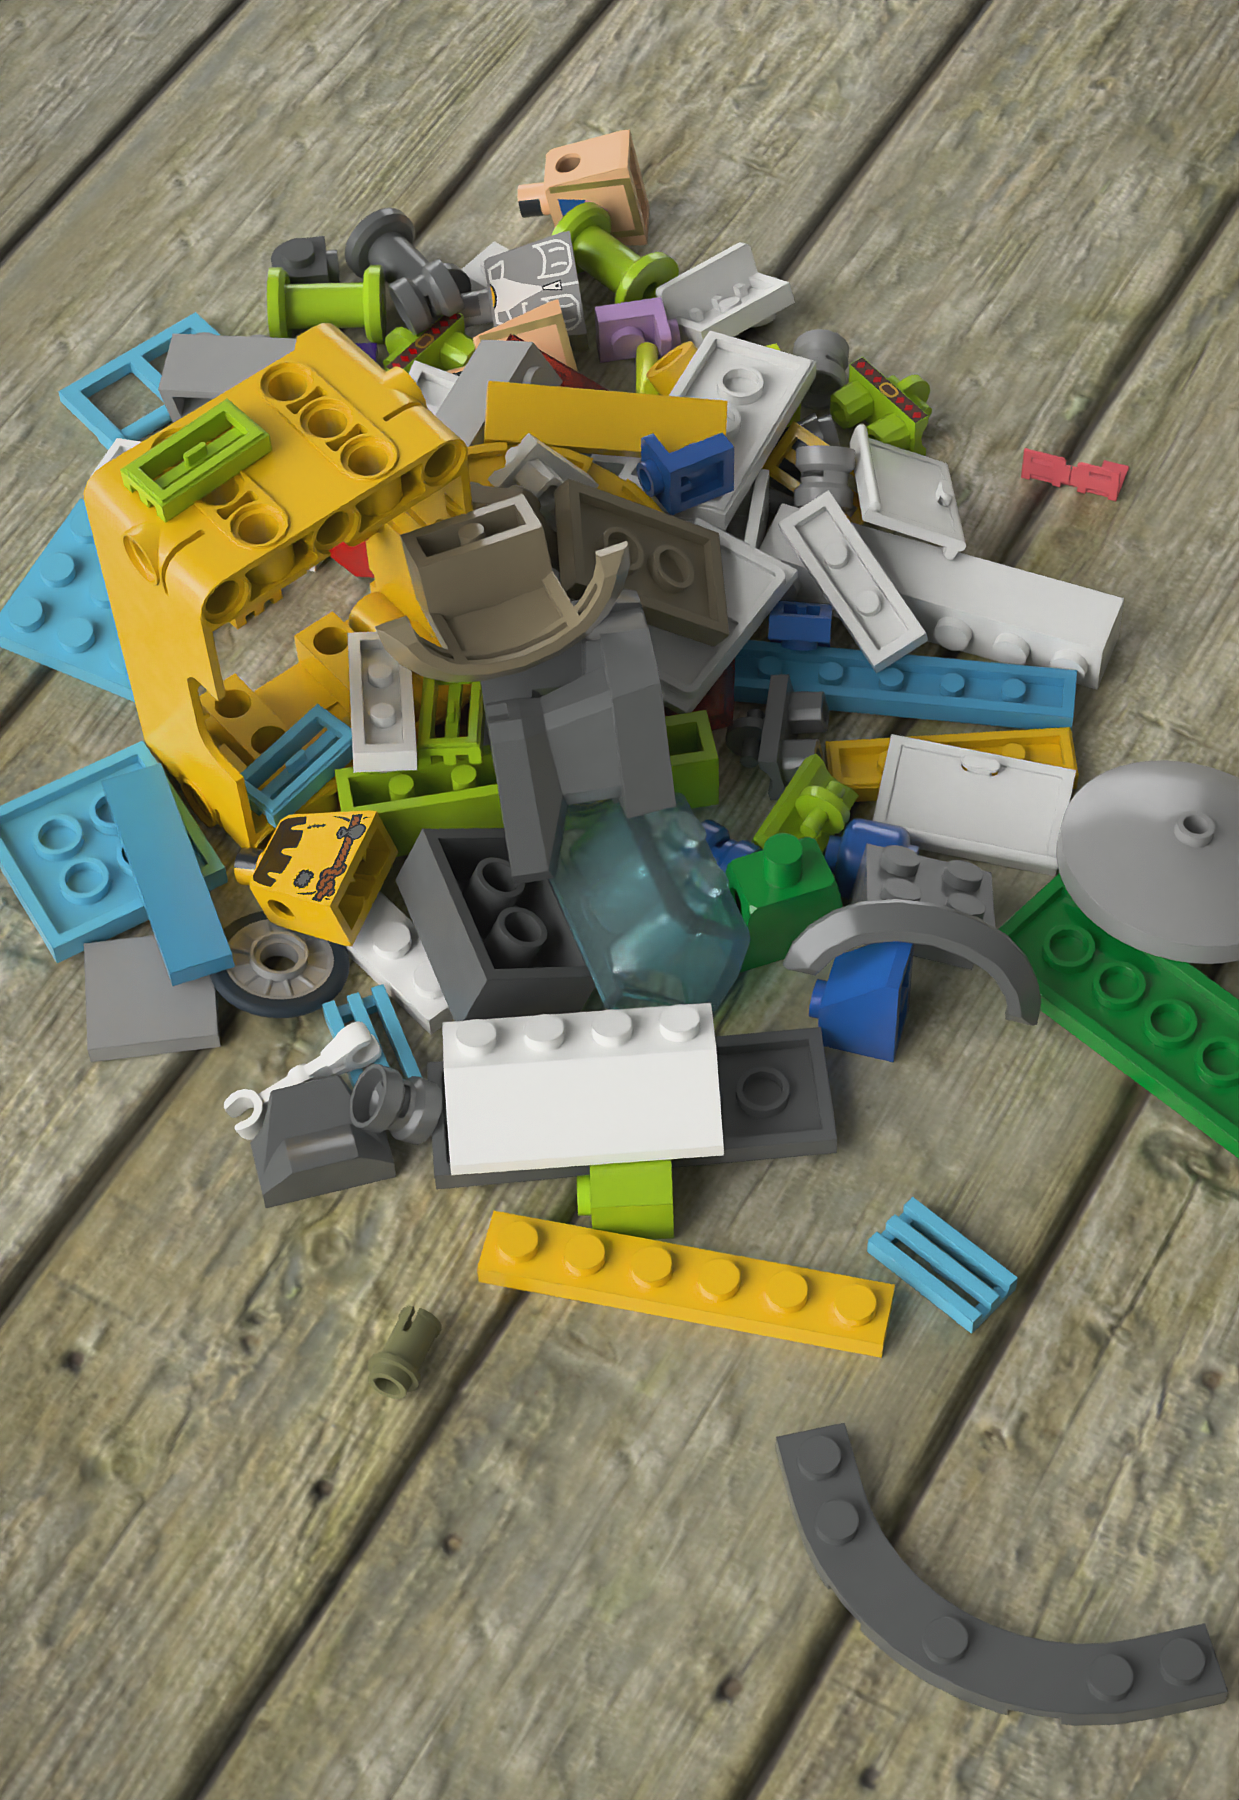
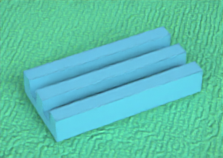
M316 704L240 773L245 780L251 810L258 816L262 813L266 815L268 823L274 828L278 826L281 819L288 815H293L335 776V769L344 768L353 759L352 728L319 704ZM324 727L327 729V731L324 734H322L305 751L301 749L313 737H315ZM285 764L286 768L259 791L258 788Z
M384 984L372 987V995L362 999L359 992L348 995V1003L338 1007L334 1000L322 1004L324 1018L333 1039L345 1027L344 1023L355 1020V1022L364 1023L370 1034L375 1036L380 1045L368 1016L378 1012L405 1080L411 1076L422 1078ZM382 1050L380 1058L374 1063L389 1067ZM362 1068L347 1072L353 1088L363 1072Z
M914 1197L904 1204L903 1213L899 1217L894 1214L886 1222V1228L881 1234L876 1232L868 1240L867 1252L971 1334L1016 1290L1017 1276ZM900 1240L927 1261L931 1269L945 1280L954 1282L977 1300L979 1304L973 1307L896 1247L895 1244Z

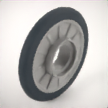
M264 911L243 916L223 929L232 952L235 967L210 975L216 990L235 1007L250 1014L267 1018H292L312 1013L321 1009L322 1004L332 1001L341 992L347 981L350 964L348 952L344 945L276 926L268 920ZM272 956H284L294 961L296 965L285 971H274L265 967L262 962Z

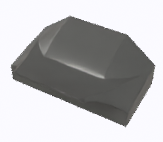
M330 1076L270 1092L262 1128L250 1143L265 1208L396 1177L394 1161L385 1130L375 1133L355 1127L349 1112L352 1090L341 1076Z

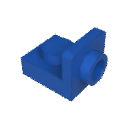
M722 432L668 453L653 433L641 438V462L636 467L640 485L649 497L655 496L671 516L734 491V446Z
M779 601L770 612L768 639H770V642L781 643V647L790 650L808 651L817 649V646L830 647L833 608L830 604Z

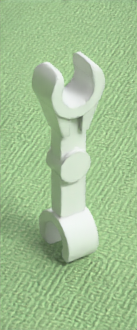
M359 1021L347 1025L320 1052L321 1056L308 1064L295 1066L288 1072L287 1077L259 1094L248 1089L232 1093L224 1102V1109L230 1117L236 1118L247 1109L254 1108L252 1115L248 1119L235 1125L236 1132L247 1140L255 1138L262 1128L272 1090L330 1077L333 1074L340 1075L369 1066L379 1059L382 1053L381 1047L375 1036L370 1034L367 1026Z

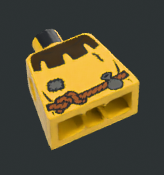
M377 811L293 814L280 820L266 849L242 848L235 859L234 873L239 884L250 886L266 917L276 926L344 946H353L392 867L398 850Z

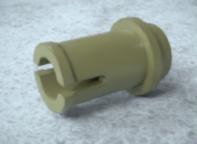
M414 1306L404 1307L382 1352L373 1354L368 1362V1370L370 1371L368 1376L369 1384L386 1397L402 1399L408 1392L415 1391L421 1382V1375L418 1371L435 1338L438 1337L442 1330L440 1321L425 1309L419 1308L417 1316L412 1322L411 1319L415 1313Z

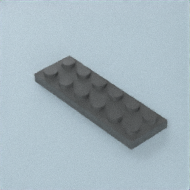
M821 1027L715 1036L724 1155L671 1159L672 1168L837 1153V1133ZM443 1061L427 1062L428 1080L436 1082L442 1094L441 1114L432 1133L436 1190L590 1175V1165L451 1175Z

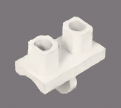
M530 433L522 439L517 447H511L506 452L505 467L494 471L488 478L494 487L509 488L512 485H518L532 492L541 504L539 511L549 525L555 529L557 527L554 491L569 478L594 488L599 486L589 474Z

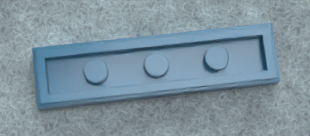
M158 763L102 780L101 784L172 986L235 967L232 952L162 764Z

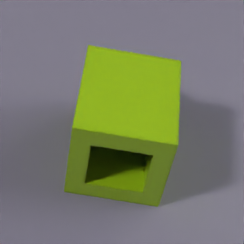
M671 1159L590 1165V1175H577L578 1216H591L592 1229L646 1239H674Z

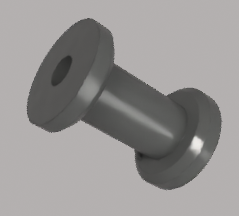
M383 208L365 217L354 228L345 247V261L358 277L363 279L364 272L370 265H382L385 281L388 284L402 277L412 279L420 275L422 266L430 263L413 246L415 229L412 221L396 208ZM443 263L451 274L459 292H471V282L468 275L455 264ZM443 315L434 318L431 322V325H433Z

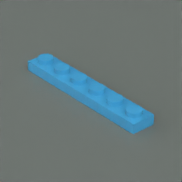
M748 640L706 694V699L767 704L771 675L789 674L794 692L823 691L829 710L1023 729L1071 727L1072 731L1077 670L906 654L876 673L861 650L817 646L815 650L799 651L783 648L781 643Z

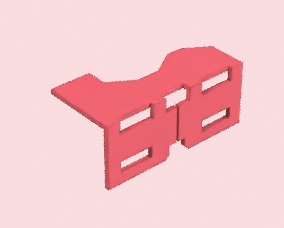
M1027 448L1024 449L1021 478L1028 480L1033 478L1052 483V486L1061 487V484L1077 487V492L1084 494L1086 492L1108 497V500L1115 502L1129 470V466L1104 460L1102 467L1080 462L1077 467L1072 466L1071 470V466L1066 465L1067 460L1063 457Z

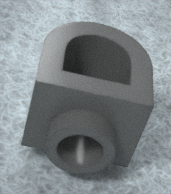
M325 236L290 239L280 244L272 253V267H282L289 275L290 284L341 283L337 249L326 250Z

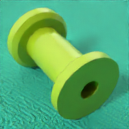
M585 202L571 209L559 221L552 235L570 231L577 274L586 271L615 293V304L657 298L656 289L679 276V268L676 261L667 254L653 252L641 257L610 234L611 219L609 213L594 202Z
M370 265L364 272L363 282L290 284L289 275L282 267H270L267 277V315L270 337L291 338L292 329H310L321 323H331L338 328H365L366 337L371 343L385 344L387 309L383 266Z

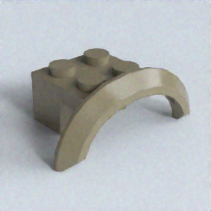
M520 494L470 511L467 514H461L400 535L415 597L442 647L420 637L412 628L407 616L374 627L384 649L400 665L426 678L445 682H476L524 672L567 651L587 637L610 613L624 588L629 571V544L625 541L595 551L596 566L593 578L581 599L573 606L552 570L543 526L525 496Z

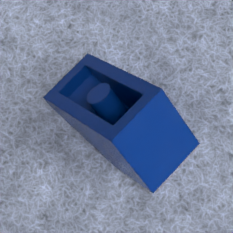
M899 941L872 943L843 953L834 959L828 981L816 980L809 1006V1017L817 1018L818 1027H821L824 1047L894 1063L909 1012L914 943Z

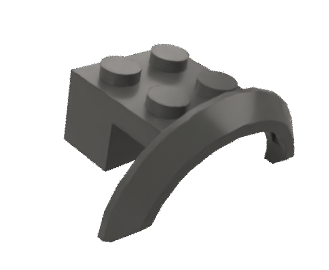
M867 843L847 906L833 910L810 924L792 942L783 961V966L788 970L815 976L834 958L854 947L894 941L914 943V957L972 970L975 964L984 969L994 978L1006 998L1005 1019L1031 1026L1038 1023L1041 996L1037 976L1026 954L1008 935L995 927L992 873L981 870L978 866L963 860L945 862L919 856L913 850L903 846L890 845L881 847Z

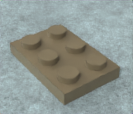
M569 478L554 491L560 581L569 598L580 600L592 580L596 566L595 551L627 541L629 544L630 567L624 589L637 591L648 625L713 647L729 636L718 532Z

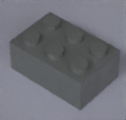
M504 828L422 829L396 878V882L454 1021L580 1012L602 975L557 876L552 879L513 885Z

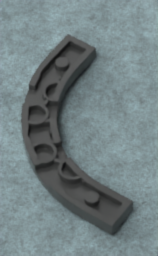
M845 1422L776 1437V1453L792 1513L803 1545L820 1579L828 1590L832 1588L841 1603L861 1624L860 1630L868 1639L895 1662L925 1682L960 1700L996 1713L1007 1715L1008 1710H1013L1035 1716L1061 1718V1724L1073 1726L1124 1724L1225 1703L1228 1689L1205 1623L1135 1639L1084 1644L1041 1640L990 1625L964 1612L941 1597L923 1582L897 1554L882 1532L870 1508Z

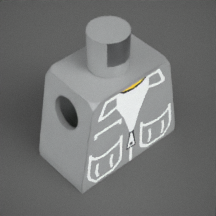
M570 231L561 232L488 257L484 260L488 289L460 293L465 309L458 313L464 315L465 327L493 323L494 327L545 303L558 299L572 351L589 350Z

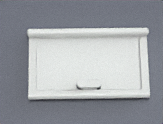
M863 424L858 425L849 444L850 448L855 450L854 473L863 521L943 546L944 557L947 560L954 559L958 551H963L966 548V542L948 465L944 462L868 437L867 427Z
M891 734L873 821L905 828L910 835V844L920 846L921 850L1055 876L1058 870L1056 857L1057 840L1065 811L1070 803L1076 770ZM996 772H998V774H997V775H995V776H991V775H992V773H996Z

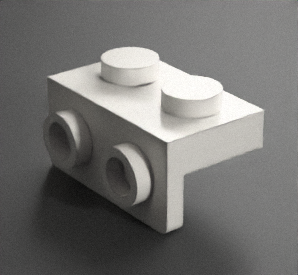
M742 242L733 245L656 289L657 297L662 298L667 320L676 318L678 322L681 343L691 341L697 349L709 331L734 337L750 327H759L770 323L776 318L777 312L795 303L790 283L758 273L750 245Z

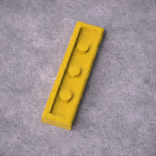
M488 381L483 444L507 442V445H519L522 439L530 433L546 445L557 446L578 453L641 458V438L653 433L668 453H671L722 432L726 436L728 401Z
M1071 727L908 736L910 738L1076 770L1072 789H1077L1079 773ZM890 738L825 741L826 769L837 781L852 788L859 795L855 802L877 801ZM996 772V773H992V775H991V776H995V775H997V774H998V772Z

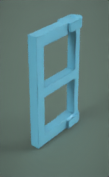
M195 312L58 391L60 401L98 437V441L106 449H110L116 438L139 441L172 421L165 404L119 430L87 398L132 372L163 401L158 390L162 375L149 362L169 350L172 334H197L201 332L215 335L220 334Z

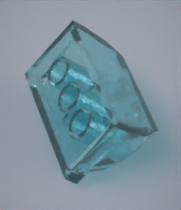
M674 792L676 806L629 819H627L620 803L614 804L612 798L569 805L556 877L549 880L605 1009L619 1010L711 1003L713 1014L740 973L751 941L750 933L729 890L728 877L718 866L705 839L706 831L699 820L695 818L686 797L682 793Z

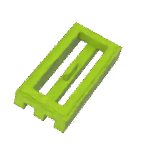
M225 399L120 469L123 484L132 493L137 490L140 500L148 508L154 505L157 516L166 523L193 505L196 500L199 501L236 476L241 470L246 469L271 452L270 436L231 401ZM234 426V428H232L231 430H229L228 432H226L225 434H223L222 436H220L219 438H217L216 440H214L206 446V442L214 439L230 427ZM184 459L183 462H181L180 464L172 468L170 471H168L167 473L153 481L154 478L163 473L162 471H164L168 467H172L173 465Z
M423 677L417 741L419 767L432 766L433 756H443L444 765H457L458 755H468L469 764H482L486 714L480 681L445 682ZM463 684H472L468 737H459ZM438 685H449L445 738H434Z

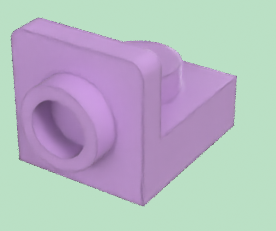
M661 297L595 307L596 346L600 363L636 358V348L644 342H650L657 346L658 360L675 347L681 345L678 322L676 318L667 320Z

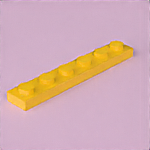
M493 1211L477 1267L478 1281L481 1283L882 1358L895 1293L894 1284L499 1211Z

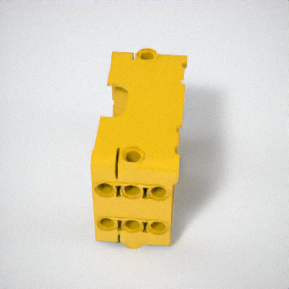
M321 323L297 336L294 351L104 464L94 472L84 490V502L146 746L158 762L181 784L183 794L197 817L210 828L219 824L241 848L266 849L276 828L268 823L266 815L262 813L258 816L251 810L245 780L240 773L316 704H319L352 728L347 633L377 632L374 626L407 616L412 628L420 637L442 647L415 597L400 535L473 511L466 443L427 408L421 389L408 372L401 367H393L386 372L338 327L331 323ZM225 399H228L269 434L272 451L246 469L241 470L236 476L199 501L196 500L193 505L165 523L157 516L154 505L148 508L140 500L137 490L132 493L124 486L120 469ZM234 426L230 427L214 439L206 442V446L214 440H216L217 438H219L220 436H222L223 434H225L226 432H228L229 430H231L232 428H234ZM182 459L172 467H168L167 469L162 471L163 473L154 478L153 481H155L156 479L170 471L172 468L183 462L184 459ZM363 541L366 542L369 568L373 572L375 580L370 583L371 593L357 602L348 620L343 621L332 611L295 634L294 639L299 662L255 691H252L235 673L225 680L222 679L213 631L308 573L307 570L331 556L329 550L341 542L346 543L350 547L356 546ZM412 671L417 746L423 676ZM463 684L459 737H468L469 696H471L472 684ZM202 685L207 691L199 696L198 687ZM438 685L434 738H445L449 685ZM324 727L315 737H313L301 749L305 751L322 734H324L327 731V729ZM353 759L344 768L353 767ZM285 764L268 778L258 790L261 791L286 768ZM335 776L294 814L341 812Z

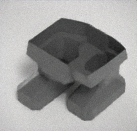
M623 588L610 613L587 637L561 655L524 672L480 681L513 885L556 877L569 805L612 798L614 804L620 803L627 819L676 806L661 683L649 627L637 591ZM579 600L571 601L573 606H575Z

